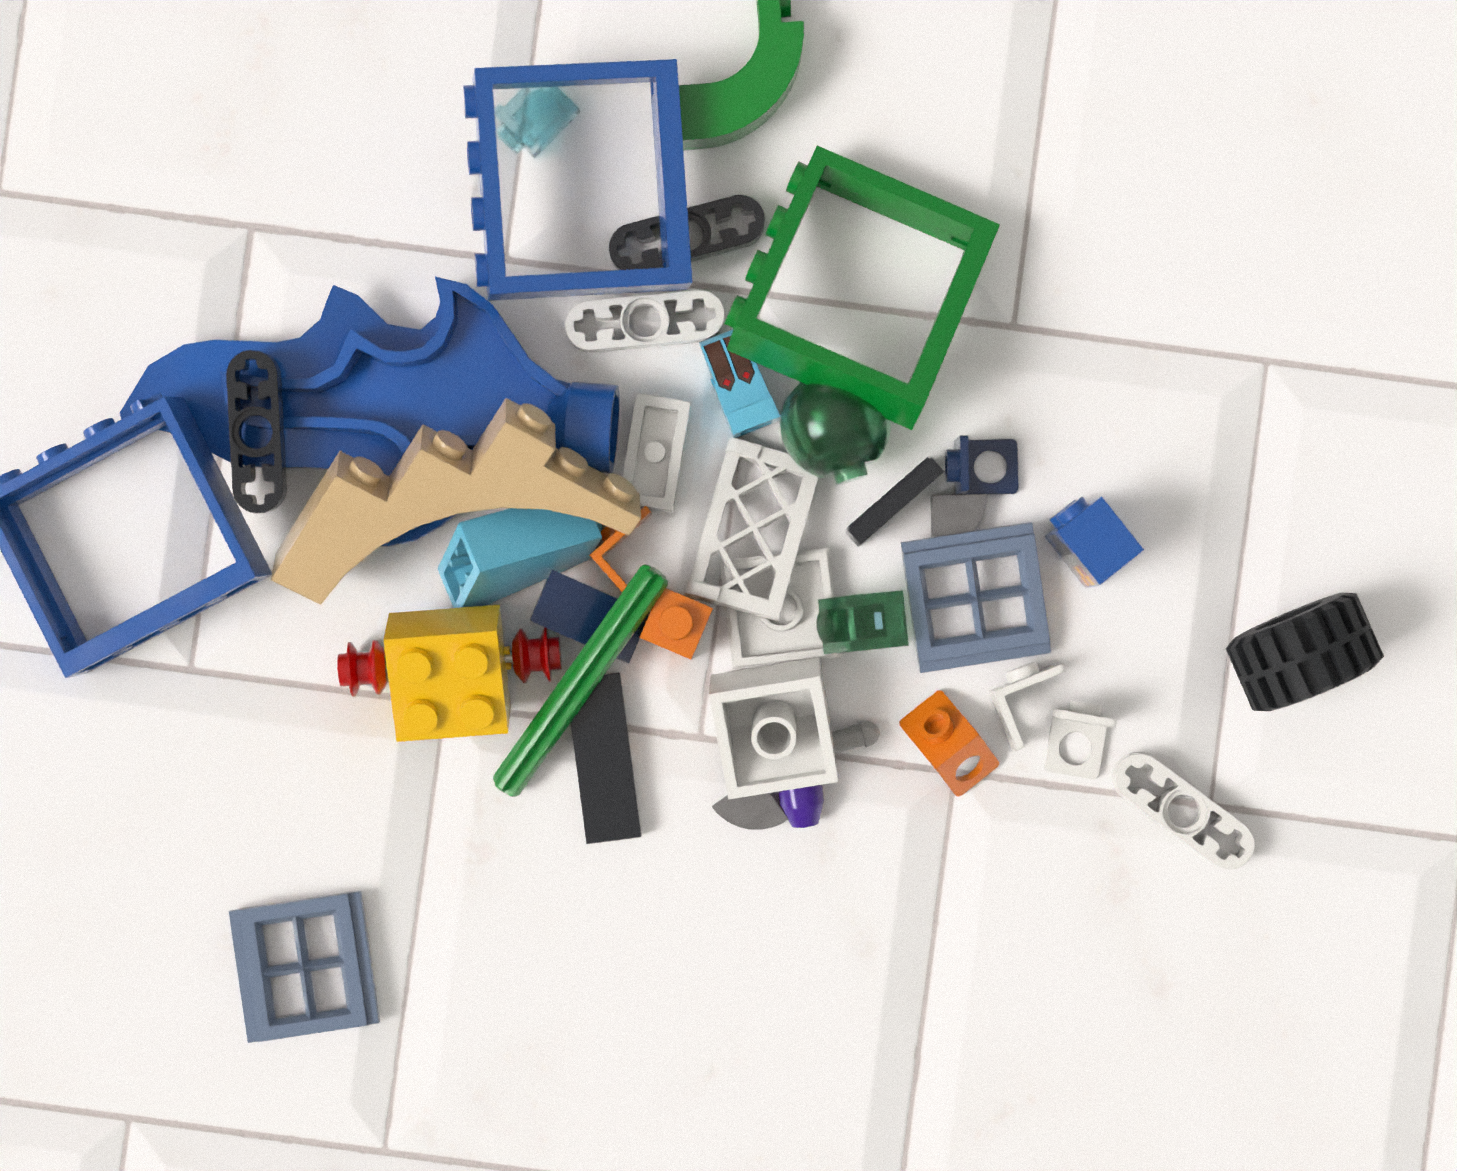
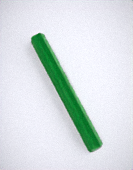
M647 564L642 565L502 762L493 775L495 786L501 792L511 797L521 794L668 586L666 576L658 569Z

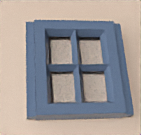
M1032 522L900 542L920 673L1051 653L1037 546Z
M361 891L228 911L248 1043L380 1023Z

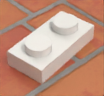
M636 393L622 477L627 479L635 487L636 491L639 492L641 507L647 506L648 508L671 512L674 510L691 407L690 401Z

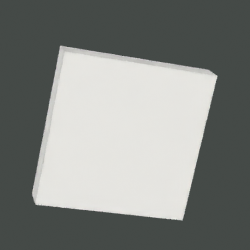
M829 548L798 551L779 621L725 607L732 670L755 668L820 657V660L842 657ZM765 555L730 559L740 576L768 561ZM721 560L722 585H725L734 579L724 561ZM771 567L744 582L749 593L753 596L769 599L775 572ZM738 586L732 589L741 592Z

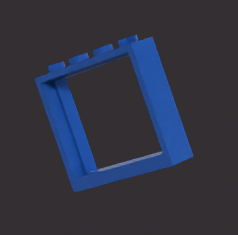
M677 59L474 68L473 85H463V106L465 119L475 118L477 141H467V163L469 175H479L480 197H471V220L473 231H483L484 253H475L474 261L477 287L487 286L488 301L687 290L693 283ZM650 83L663 268L506 276L493 90Z
M158 392L145 400L139 399L130 405L133 413L116 423L113 418H108L91 425L83 431L85 440L68 448L66 443L47 449L36 456L39 465L24 473L20 469H15L0 475V550L65 678L87 674L272 575V571L183 397H162L161 393ZM167 425L236 562L87 641L19 505Z

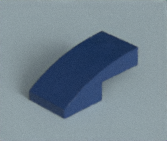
M551 569L529 620L586 645L617 601V598ZM650 613L647 614L616 659L629 664Z

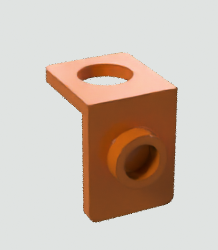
M647 506L641 509V520L634 530L652 515ZM606 526L600 532L604 543L592 552L590 556L623 592L627 584L604 557L628 535Z
M941 690L933 693L899 722L903 731L931 763L956 797L962 796L999 766V761L978 732ZM980 756L977 766L970 773L964 776H956V771L962 762L970 757Z

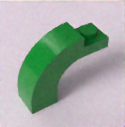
M756 0L759 31L758 43L750 60L736 74L712 83L679 85L683 151L714 148L737 141L766 123L783 104L798 74L804 39V21L782 22L781 18L791 17V0Z

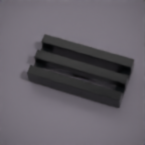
M927 457L846 528L847 531L845 533L859 547L945 471L932 457L930 459Z

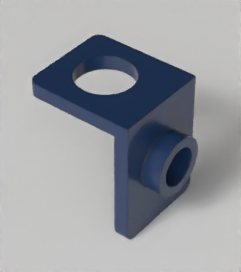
M959 435L954 440V449L945 450L946 482H955V495L1017 493V441L1014 439L969 440L968 435ZM994 451L1004 458L1006 472L1000 481L986 483L977 477L974 464L976 458L981 453Z

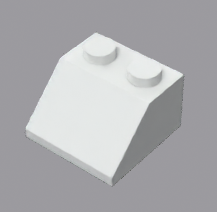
M820 657L711 675L709 699L728 799L839 782Z

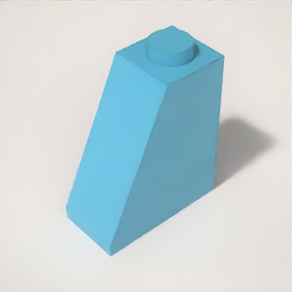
M509 508L459 522L437 570L453 608L486 606L547 579L551 569L561 573L588 561L591 557L590 554L594 552L602 538L600 533L602 531V524L587 518L544 509Z

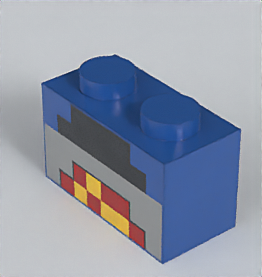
M1081 496L1079 499L1070 502L1049 519L1055 528L1044 536L1085 588L1101 585L1144 551L1143 547L1102 496L1090 502H1087Z

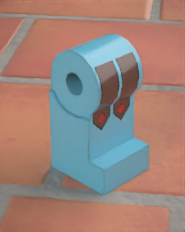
M732 329L701 341L699 345L712 377L710 379L731 434L733 438H738L779 422L780 414L757 363L727 351L733 332Z

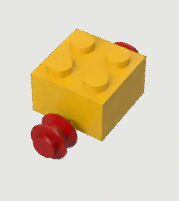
M500 604L389 613L383 639L384 648L377 640H373L369 651L358 652L353 642H348L347 653H340L337 656L339 684L341 687L349 686L352 697L357 696L360 685L370 684L376 694L381 695L389 682L396 742L507 734L511 711L507 670H512V662L514 673L524 684L528 682L531 672L542 671L548 682H552V670H562L560 637H549L548 628L544 627L540 638L529 639L523 628H520L512 640V651L510 646H504Z

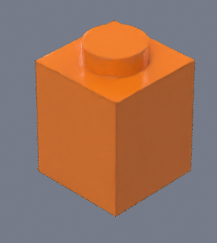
M666 588L652 607L640 638L692 660L713 608Z

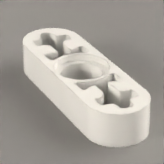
M705 290L586 300L570 309L565 320V330L571 343L577 349L588 353L699 343L720 333L724 324V308L718 297ZM704 302L706 311H715L716 318L707 321L706 330L697 331L695 330L694 322L684 321L677 322L680 334L668 335L670 318L665 304L677 303L676 315L691 313L693 311V303ZM642 306L654 308L661 316L659 330L648 337L636 335L629 326L630 315L635 309ZM622 308L620 325L625 339L613 340L615 336L614 328L597 331V340L587 341L584 332H575V324L584 322L585 313L594 312L597 321L600 322L614 321L610 310Z
M1130 753L1123 756L1115 764L1112 772V783L1116 792L1207 861L1220 868L1232 870L1244 866L1251 859L1254 853L1255 841L1250 829L1157 759L1143 753ZM1144 764H1147L1150 769L1146 777L1160 788L1164 787L1166 779L1173 782V786L1164 791L1159 797L1155 810L1148 806V803L1156 798L1153 794L1140 787L1134 789L1133 792H1130L1127 788L1131 779L1125 772L1130 766L1140 769ZM1179 795H1189L1198 806V815L1195 821L1185 827L1174 825L1168 816L1170 802ZM1211 811L1218 817L1209 825L1227 835L1232 833L1233 830L1238 833L1235 843L1240 847V850L1236 855L1226 852L1220 858L1216 854L1219 851L1220 845L1204 833H1202L1199 843L1193 840V836L1202 831L1207 825Z

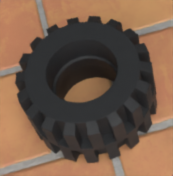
M1357 593L1334 594L1291 610L1239 634L1225 648L1253 711L1281 709L1327 692L1367 673L1384 657Z

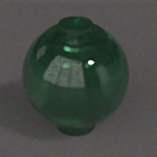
M799 382L789 393L783 404L780 416V433L785 449L800 468L820 478L834 476L836 485H841L868 476L866 466L877 462L886 449L891 433V421L887 420L870 403L848 391L824 384L812 383L806 385Z

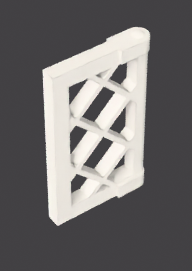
M729 438L684 595L693 600L721 605L779 621L822 462L763 447L739 438ZM739 459L757 464L763 476L735 491L732 482ZM767 467L773 468L774 470L769 472ZM785 472L803 477L796 502L788 505L774 481V478ZM768 483L782 509L754 524L739 497ZM734 501L748 528L720 542L717 535L726 504ZM787 516L790 524L782 553L774 557L759 530ZM753 534L768 561L740 576L725 549ZM717 553L720 554L734 579L723 586L704 582L711 556ZM772 567L775 572V578L769 599L751 595L744 582ZM738 586L741 592L732 589Z

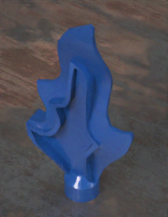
M435 276L440 304L436 316L421 330L387 324L359 295L333 285L320 320L300 338L279 342L209 340L183 344L147 366L119 413L121 419L133 413L130 408L131 404L139 399L145 400L158 392L161 393L162 397H183L211 453L231 463L226 382L227 367L233 357L240 352L257 350L274 358L281 371L286 468L329 469L339 451H342L353 458L364 457L371 460L381 468L384 474L390 476L422 425L437 432L439 430L451 432L458 436L466 444L467 448L473 450L504 400L508 398L521 406L524 403L534 405L549 416L551 422L555 424V448H569L580 454L587 461L588 466L601 473H612L618 443L620 394L619 386L614 384L568 383L555 379L530 359L493 304L467 284ZM257 360L250 361L249 370L240 372V382L250 384L252 401L240 399V410L253 406L271 409V398L266 400H259L258 384L261 381L268 380L269 374L268 370L258 368ZM252 416L242 426V438L251 448H262L272 438L271 424L262 416ZM167 425L159 429V431L170 433ZM274 454L266 457L243 455V465L255 464V468H262V464L274 466ZM458 514L415 527L380 547H391L418 541L442 527Z

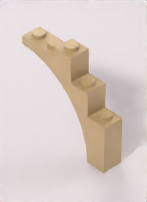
M506 398L473 450L467 448L466 444L451 432L445 430L437 432L422 425L390 476L384 474L377 464L367 458H353L339 451L275 553L271 580L321 605L346 573L385 543L415 527L459 513L496 508L555 511L587 518L630 536L641 520L640 494L622 476L610 473L607 476L588 466L587 461L577 452L565 447L555 448V424L551 422L549 416L534 405L524 403L521 406Z

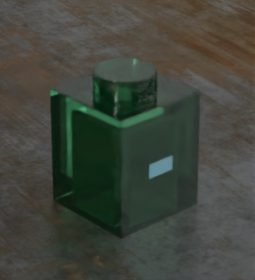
M903 590L818 599L819 613L816 627L819 638L823 643L824 654L909 646Z

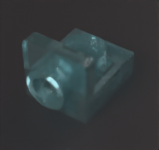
M558 87L521 88L504 107L499 103L494 108L495 121L499 124L496 128V135L515 154H518L524 148L535 159L580 113V109Z

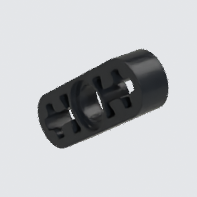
M734 195L687 208L688 221L698 224L703 232L701 244L697 248L690 250L691 262L749 247L758 241L764 230L765 216L762 207L755 199L746 195ZM741 208L744 215H754L756 221L748 224V234L739 236L736 228L723 229L719 231V237L723 242L711 244V227L704 215L715 213L716 224L731 220L732 209ZM659 216L623 225L613 233L609 242V254L617 270L663 268L662 258H658V247L642 252V262L638 264H632L629 256L620 257L618 254L619 250L626 247L625 238L629 236H636L639 244L656 241L655 235L651 230L660 227Z
M246 350L233 357L226 372L232 491L236 502L244 510L251 513H268L277 509L283 503L287 494L281 371L278 363L270 355L257 350ZM257 360L258 368L268 370V380L261 381L258 384L259 400L271 398V409L253 406L240 410V399L252 401L250 384L240 382L239 378L240 372L249 370L250 361ZM259 415L266 418L271 424L272 438L266 446L254 449L244 442L241 430L248 418ZM274 454V466L262 464L264 481L274 483V493L265 495L264 504H257L256 496L246 494L245 490L246 483L255 481V464L243 467V455L266 457Z

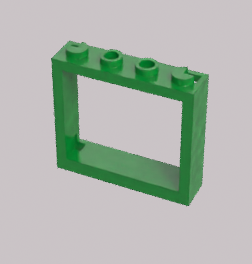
M817 145L808 165L798 161L792 173L786 192L794 196L788 209L778 205L765 234V236L774 239L768 253L757 250L745 278V281L753 284L747 299L737 295L730 308L724 324L734 329L727 351L913 430L928 399L1000 224ZM817 187L964 250L908 384L758 319Z

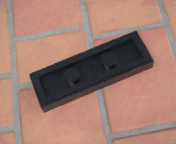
M621 673L605 674L571 722L586 844L642 837Z

